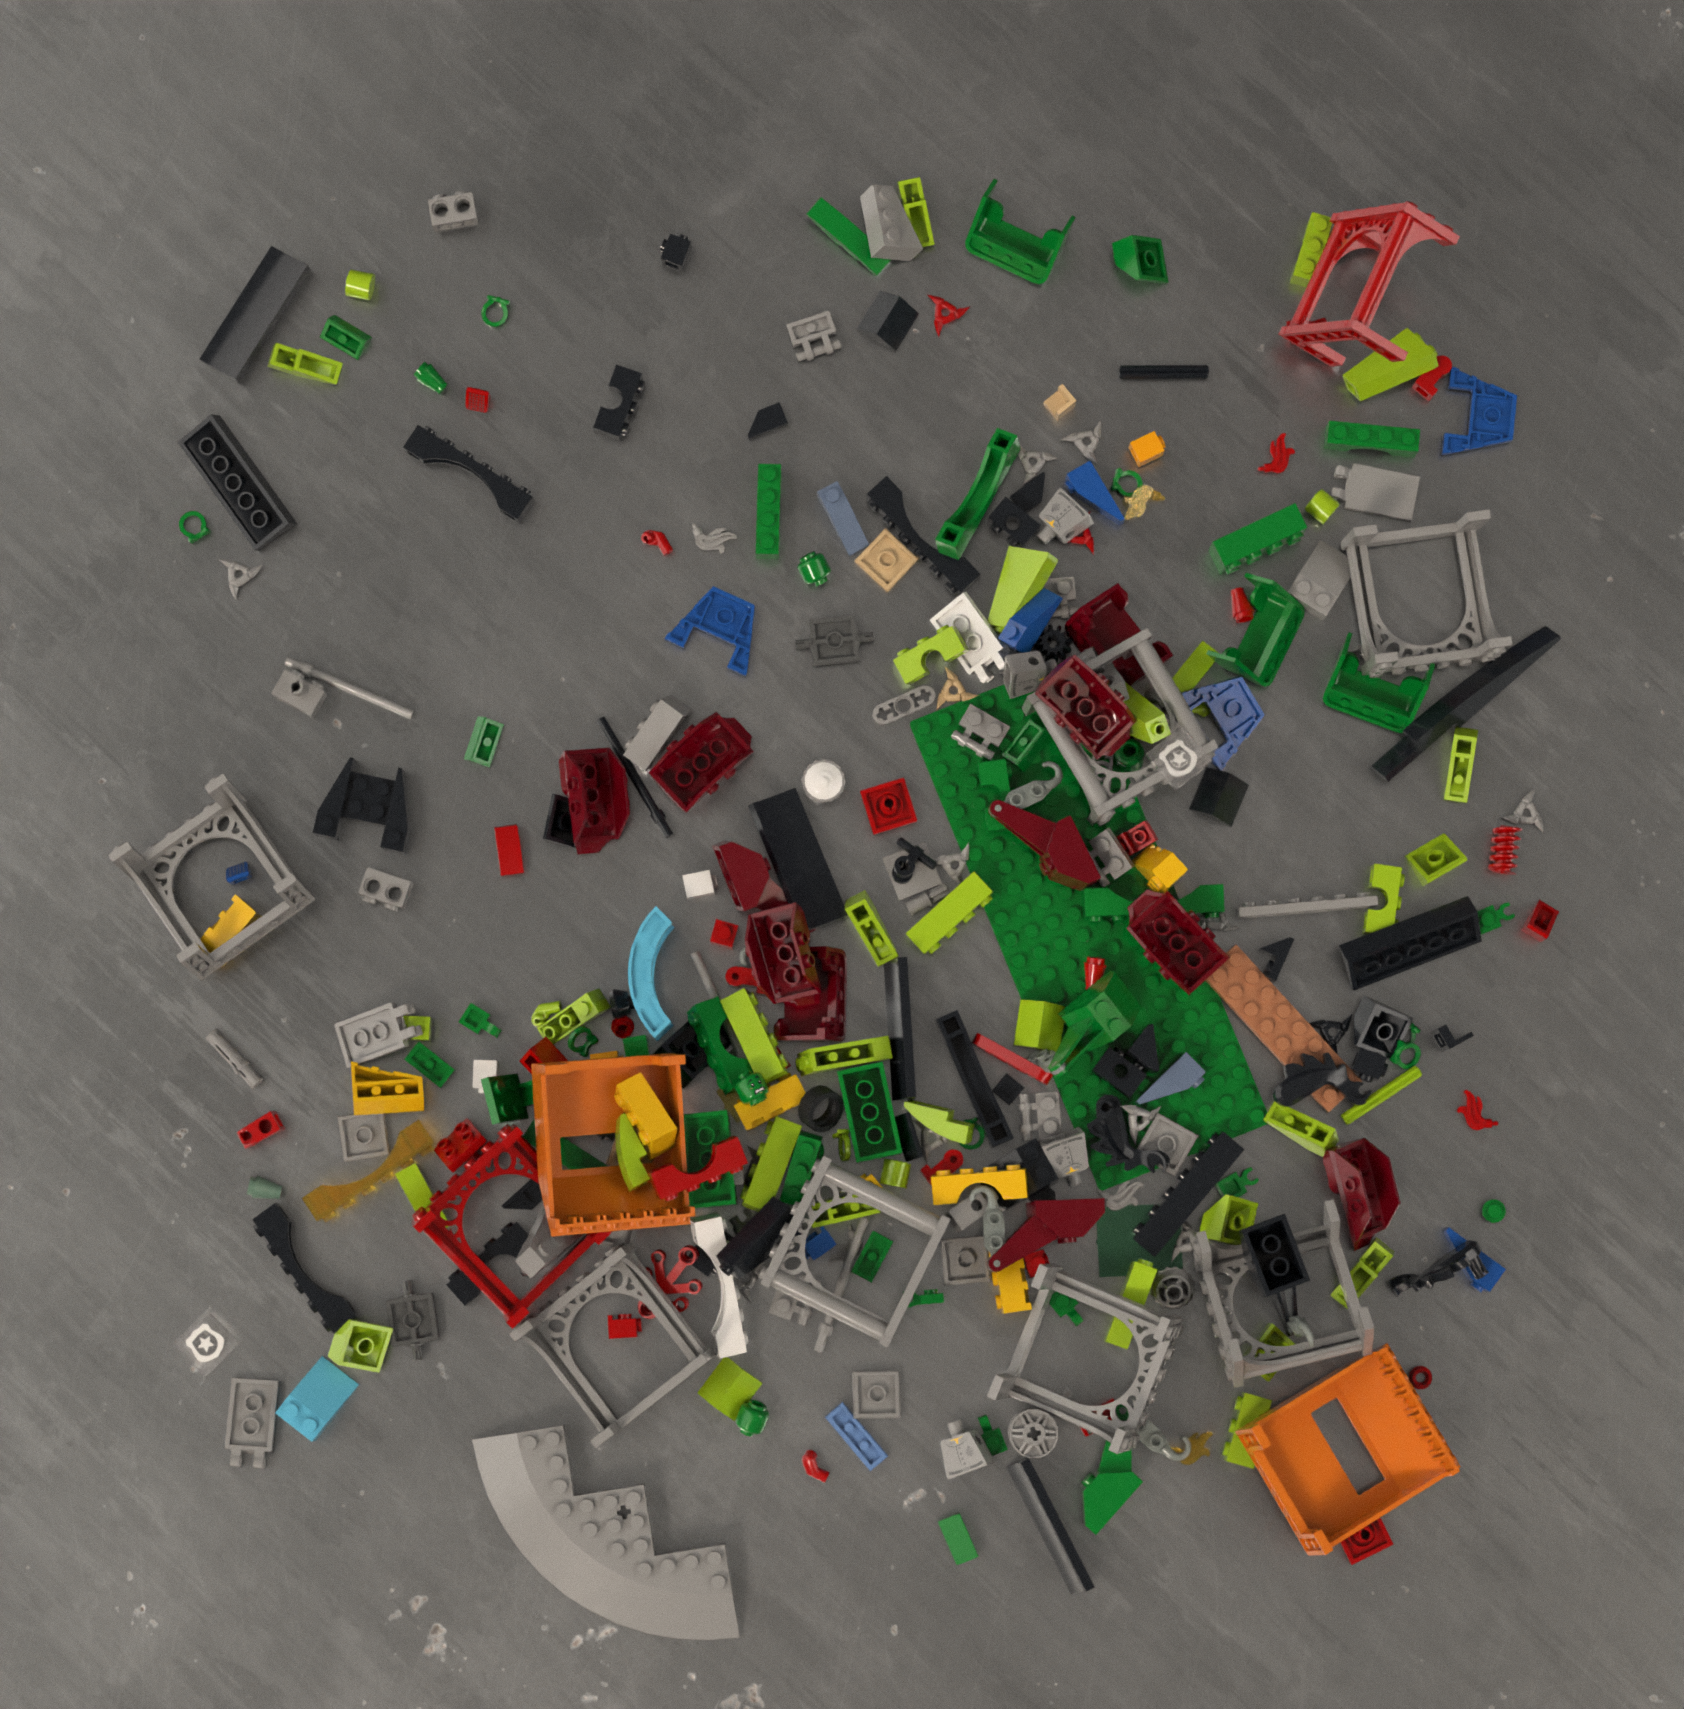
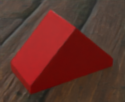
M1539 899L1521 931L1539 942L1546 940L1559 911Z

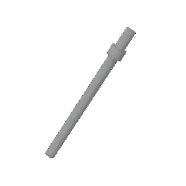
M287 657L285 661L286 666L300 671L302 675L308 678L312 676L409 719L414 714L412 709L314 668L315 665L308 662L302 663L290 657Z
M700 952L692 953L691 957L710 998L718 996L721 1000ZM727 1017L722 1025L736 1053L734 1056L747 1059Z
M862 1217L859 1219L833 1293L841 1298L869 1222L868 1219ZM827 1314L823 1323L821 1322L818 1328L820 1333L814 1350L820 1353L823 1352L827 1338L831 1336L834 1328L832 1326L834 1318Z

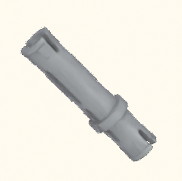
M217 1029L208 1034L206 1040L231 1065L234 1073L240 1075L252 1089L256 1088L263 1081V1078L250 1066V1061L248 1059L245 1060Z

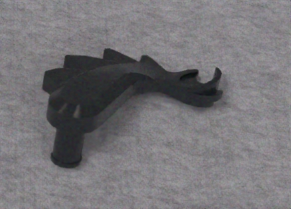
M1302 1053L1300 1058L1303 1066L1295 1063L1284 1065L1285 1079L1275 1086L1272 1093V1098L1278 1105L1289 1107L1324 1085H1332L1350 1103L1363 1105L1367 1102L1365 1100L1370 1096L1371 1090L1365 1091L1364 1095L1360 1094L1359 1087L1364 1085V1083L1350 1081L1345 1064H1339L1336 1067L1329 1053L1323 1054V1063L1314 1056Z
M1110 1094L1101 1096L1096 1103L1097 1119L1087 1124L1089 1131L1093 1135L1100 1137L1101 1140L1091 1144L1090 1147L1099 1153L1113 1156L1112 1159L1106 1162L1107 1167L1125 1162V1171H1130L1139 1165H1144L1152 1173H1155V1165L1161 1164L1163 1166L1162 1173H1164L1168 1168V1163H1170L1169 1156L1158 1150L1143 1151L1132 1147L1129 1143L1123 1108L1120 1107L1122 1106L1120 1099Z
M1468 1240L1437 1260L1420 1275L1411 1273L1399 1275L1392 1278L1389 1284L1398 1297L1401 1292L1411 1287L1416 1292L1423 1287L1431 1289L1434 1287L1433 1284L1435 1282L1453 1278L1455 1276L1454 1272L1468 1266L1476 1280L1483 1278L1489 1272L1479 1257L1482 1251L1477 1241Z

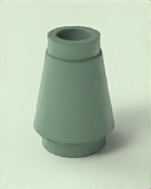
M258 1175L257 1177L251 1176L246 1195H251L252 1198L279 1199L282 1185H278Z

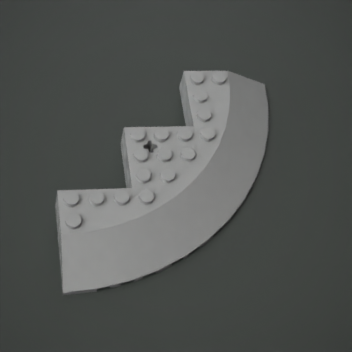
M565 1425L472 1439L479 1473L488 1498L502 1526L524 1557L564 1595L590 1612L607 1620L651 1635L686 1640L740 1638L726 1543L656 1554L645 1484L575 1494ZM622 1505H625L626 1509L631 1510L627 1518L619 1514Z

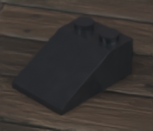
M689 1021L653 1053L685 1055L686 1064L680 1065L683 1089L709 1066L706 1053L699 1045L694 1027L689 1024ZM721 1024L719 1031L720 1041L723 1047L727 1049L731 1042Z
M1036 1138L989 1165L997 1166V1170H1006V1165L1020 1164V1168H1026L1027 1198L1004 1200L995 1187L987 1183H980V1185L992 1187L999 1197L997 1203L1002 1213L1059 1182V1178Z

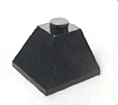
M1363 996L1354 1015V1045L1390 1059L1397 1047L1398 1040H1404L1413 1018L1386 1004Z

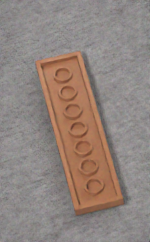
M1236 944L1226 952L1230 958L1205 981L1283 1066L1291 1063L1303 1066L1300 1058L1302 1053L1314 1056L1323 1063V1054L1329 1053L1336 1067L1339 1064H1345L1350 1081L1362 1082ZM1324 1085L1310 1094L1326 1113H1329L1345 1098L1332 1085Z

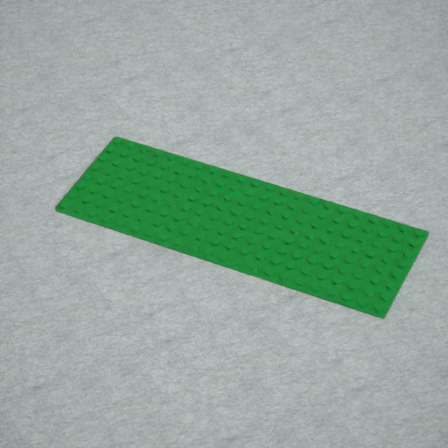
M1003 684L978 694L979 696L970 700L960 701L910 722V728L961 852L969 842V858L966 860L969 873L971 874L975 871L994 892L990 895L993 899L984 907V910L1021 1000L1046 1001L1068 1006L1086 991L1084 962H1086L1087 957H1098L1105 959L1107 966L1104 975L1113 970L1142 1006L1132 1026L1118 1038L1091 1051L1086 1050L1062 1076L1055 1078L1053 1075L1073 1128L1080 1127L1085 1134L1088 1164L1098 1189L1103 1191L1148 1173L1150 1170L1144 1165H1139L1130 1171H1125V1162L1107 1167L1106 1162L1112 1159L1113 1156L1099 1153L1090 1147L1091 1144L1101 1140L1100 1137L1093 1135L1087 1128L1088 1123L1097 1119L1096 1103L1101 1096L1110 1094L1117 1096L1122 1106L1137 1105L1135 1101L1185 1052L1204 1069L1205 1073L1202 1077L1205 1080L1196 1089L1191 1086L1187 1090L1137 1105L1136 1107L1151 1112L1161 1106L1158 1113L1198 1135L1187 1157L1198 1153L1200 1150L1207 1149L1210 1146L1207 1141L1215 1132L1220 1134L1223 1131L1229 1137L1235 1138L1267 1125L1263 1119L1268 1112L1220 996L1206 981L1188 995L1172 978L1169 980L1165 979L1158 971L1161 967L1156 961L1152 964L1143 955L1145 952L1144 948L1126 929L1129 925V917H1126V921L1119 922L1113 921L1112 918H1103V922H1089V918H1084L1083 890H1075L1049 880L1047 875L1044 876L1039 867V863H1041L1039 860L1040 855L1011 831L987 834L984 809L989 808L993 801L1001 800L999 792L994 788H980L977 765L980 762L1001 759L1006 760V765H1011L1012 778L1008 779L1009 786L1014 787V790L1032 781H1048L1055 777L1054 769L1049 766L1043 767L1042 763L1051 761L1060 766L1063 773L1061 783L1053 788L1043 800L1022 810L1054 823L1071 815L1089 852L1093 850L1089 841L1107 828H1110L1115 837L1146 820L1139 800L1135 797L1136 802L1126 808H1123L1121 805L1116 808V813L1106 824L1100 827L1098 824L1091 826L1087 820L1091 809L1085 793L1052 737L1024 772L1002 756L1003 752L1029 719L1046 730L1047 728L1036 711L1026 716L1022 710L1027 696L1035 691L1010 699ZM970 704L1010 726L999 747L991 743L988 746V749L995 752L991 760L984 756L982 758L977 756L975 751L966 746L958 745V741L951 738L955 730L962 734L965 732L966 729L960 726L959 722ZM974 733L970 736L972 740L979 744H982L984 740ZM1081 744L1084 751L1092 759V754ZM1114 753L1112 771L1125 772L1117 766ZM1105 755L1101 756L1098 760L1095 758V761L1103 760L1109 763V759L1104 760ZM1101 773L1098 774V777L1104 778L1106 775ZM1117 777L1111 779L1110 792L1115 794L1121 788V782ZM1129 778L1126 779V789H1125V790L1128 789V786H1129V784L1131 783V781H1130ZM1144 849L1130 856V859L1133 860ZM1100 857L1094 858L1099 867L1103 869L1105 865ZM1135 866L1115 880L1110 873L1106 875L1110 884L1104 888H1109L1115 894L1129 901H1135L1145 890H1150L1147 886L1148 880ZM1097 881L1088 888H1102V886ZM1173 885L1168 891L1178 900L1179 897ZM1065 1023L1063 1026L1062 1039L1068 1029V1026ZM1153 1024L1159 1071L1155 1074H1150L1144 1070L1143 1072L1147 1076L1128 1099L1093 1073L1092 1069L1109 1047L1111 1049L1117 1047L1126 1053L1147 1025ZM1126 1055L1125 1059L1132 1064L1133 1060ZM1116 1065L1114 1073L1117 1077L1122 1078L1126 1076L1127 1070L1123 1065ZM1123 1109L1129 1143L1137 1149L1152 1122L1150 1121V1124L1141 1131H1138L1135 1145L1129 1131V1113ZM1142 1116L1137 1117V1122L1141 1120Z

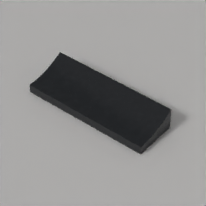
M271 246L199 360L239 384L311 272L308 264Z
M209 415L178 441L180 447L255 551H260L275 538L297 525L295 519L220 415Z
M796 788L750 804L748 806L787 902H797L802 907L809 931L834 923L847 916L844 903Z
M1466 896L1339 945L1352 990H1357L1482 942L1478 913L1470 898Z
M898 957L884 964L887 1026L893 1057L890 1059L892 1101L916 1099L907 957Z
M1025 1457L1007 1466L1006 1468L1070 1594L1082 1591L1087 1592L1095 1588L1030 1459Z

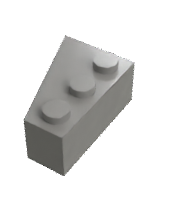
M872 184L860 196L871 258L911 261L923 250V247L893 186Z
M673 695L661 700L657 699L650 708L651 715L648 719L644 718L637 727L639 730L635 738L632 736L624 746L627 750L623 755L644 771L651 769L668 746L667 744L674 733L677 734L681 727L679 726L687 715L690 716L694 711Z
M545 1207L537 1214L536 1221L529 1231V1236L523 1243L515 1260L530 1279L567 1251L583 1235L551 1237Z

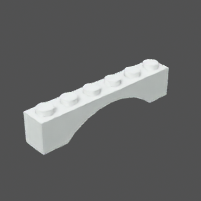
M717 1212L690 1218L693 1241L710 1257L720 1280V1309L711 1330L714 1352L720 1359L746 1353V1345L749 1344V1340L741 1322H744V1314L742 1309L738 1308L737 1300L740 1299L738 1286H734V1276H727L719 1268L721 1264L716 1257L729 1243L728 1240L726 1241L724 1232H727L726 1220L721 1218Z

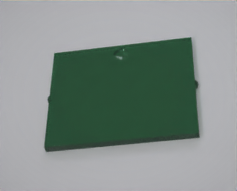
M1155 1204L1137 1205L1136 1207L1131 1205L1117 1211L1105 1207V1213L1096 1222L1099 1277L1127 1276L1131 1262H1137L1138 1259L1154 1263L1152 1268L1157 1269L1156 1275L1158 1271H1162L1166 1267L1173 1268L1176 1266L1179 1269H1183L1182 1252L1172 1261L1174 1246L1177 1244L1176 1241L1181 1233V1227L1156 1257H1153L1132 1239L1135 1236L1132 1231L1140 1222L1145 1224L1150 1218L1147 1213Z

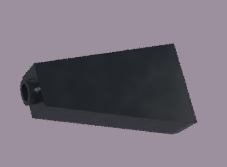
M773 1196L716 1255L721 1264L719 1266L721 1271L727 1276L733 1275L737 1279H741L770 1258L769 1254L774 1244L779 1245L783 1238L779 1234L785 1222L790 1224L794 1216L790 1214V1207ZM797 1230L795 1236L801 1235V1233Z

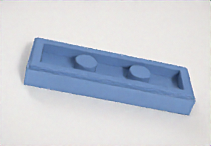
M844 1402L840 1403L825 1416L870 1471L888 1457L859 1420L853 1419V1413Z

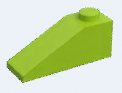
M1455 726L1444 800L1467 803L1478 736L1477 729Z
M864 890L846 899L845 911L878 967L898 957L899 954L867 891Z
M1275 1101L1263 1119L1264 1122L1305 1149L1322 1157L1327 1149L1336 1146L1339 1142L1335 1128L1290 1107H1282Z
M852 1194V1198H858V1196ZM847 1195L839 1196V1198H845ZM834 1197L824 1199V1201L829 1203ZM815 1201V1206H811L812 1210H819L821 1204ZM842 1203L823 1212L814 1221L812 1228L881 1213V1211L862 1203Z

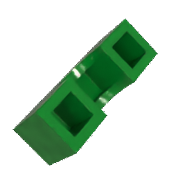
M1005 759L978 763L980 788L989 787L996 789L1000 794V801H1005L1006 795L1014 790V787L1009 786L1008 779L1012 778L1011 765H1006ZM988 808L984 809L987 834L1009 831L989 815Z
M803 1130L800 1131L781 1193V1202L794 1205L796 1201L801 1202L804 1196L801 1193V1189L806 1180L810 1181L811 1169L817 1159L823 1136Z

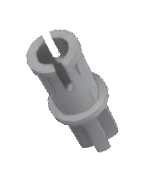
M942 883L927 892L923 891L922 895L906 902V908L910 915L913 916L929 906L932 908V904L945 898L950 893V890L945 883Z

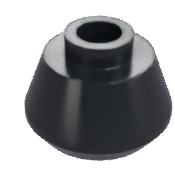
M613 989L609 993L610 1007L614 1019L628 1016L631 1014V1009H635L631 995L628 996L627 991Z

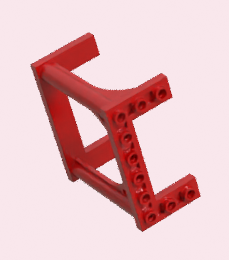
M1410 201L1333 213L1330 222L1334 224V227L1289 326H1282L1278 335L1330 367L1343 366L1346 357L1323 343L1358 340L1391 362L1405 361L1408 352L1369 328L1399 260L1410 247L1427 239H1433L1442 246L1456 245L1460 236L1454 233L1450 226L1437 222L1433 215L1423 213L1417 209L1418 206ZM1368 248L1378 252V258L1350 320L1308 324L1336 263L1344 255L1356 249Z
M514 1123L511 1126L506 1124L497 1133L500 1137L494 1143L491 1140L488 1141L480 1149L483 1153L477 1159L472 1157L463 1166L465 1170L460 1175L455 1173L446 1182L449 1186L443 1192L440 1190L436 1191L429 1198L431 1203L426 1208L421 1206L412 1215L413 1221H411L413 1227L419 1233L424 1231L504 1314L502 1316L505 1322L512 1329L530 1313L527 1308L594 1242L600 1245L613 1232L586 1234L520 1299L472 1251L465 1239L462 1226L464 1208L472 1192L486 1180L504 1174L521 1175L539 1184L537 1151L522 1136L523 1132ZM502 1152H507L511 1157V1163L507 1169H502L498 1163V1158ZM517 1157L521 1160L518 1163L524 1166L520 1170L515 1169ZM493 1159L495 1169L492 1172L488 1173L486 1171V1166L489 1168L491 1165V1160ZM479 1171H480V1178H478L477 1176H475ZM471 1180L476 1181V1185L473 1187L469 1185ZM455 1196H460L462 1198L461 1202L458 1205H455L453 1203H447L449 1200H456L457 1198ZM445 1208H453L457 1211L458 1215L455 1219L448 1221L442 1219L440 1213ZM456 1224L458 1230L454 1234L451 1228L448 1230L445 1226H453Z

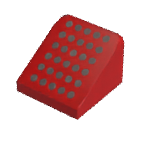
M467 387L466 408L487 413L491 400L489 392Z

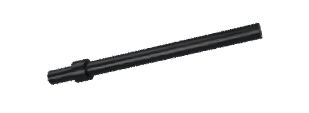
M601 717L597 720V723L649 809L652 821L659 826L665 838L672 836L673 832L665 820L664 812L657 807L632 762L623 755L625 751L606 718Z

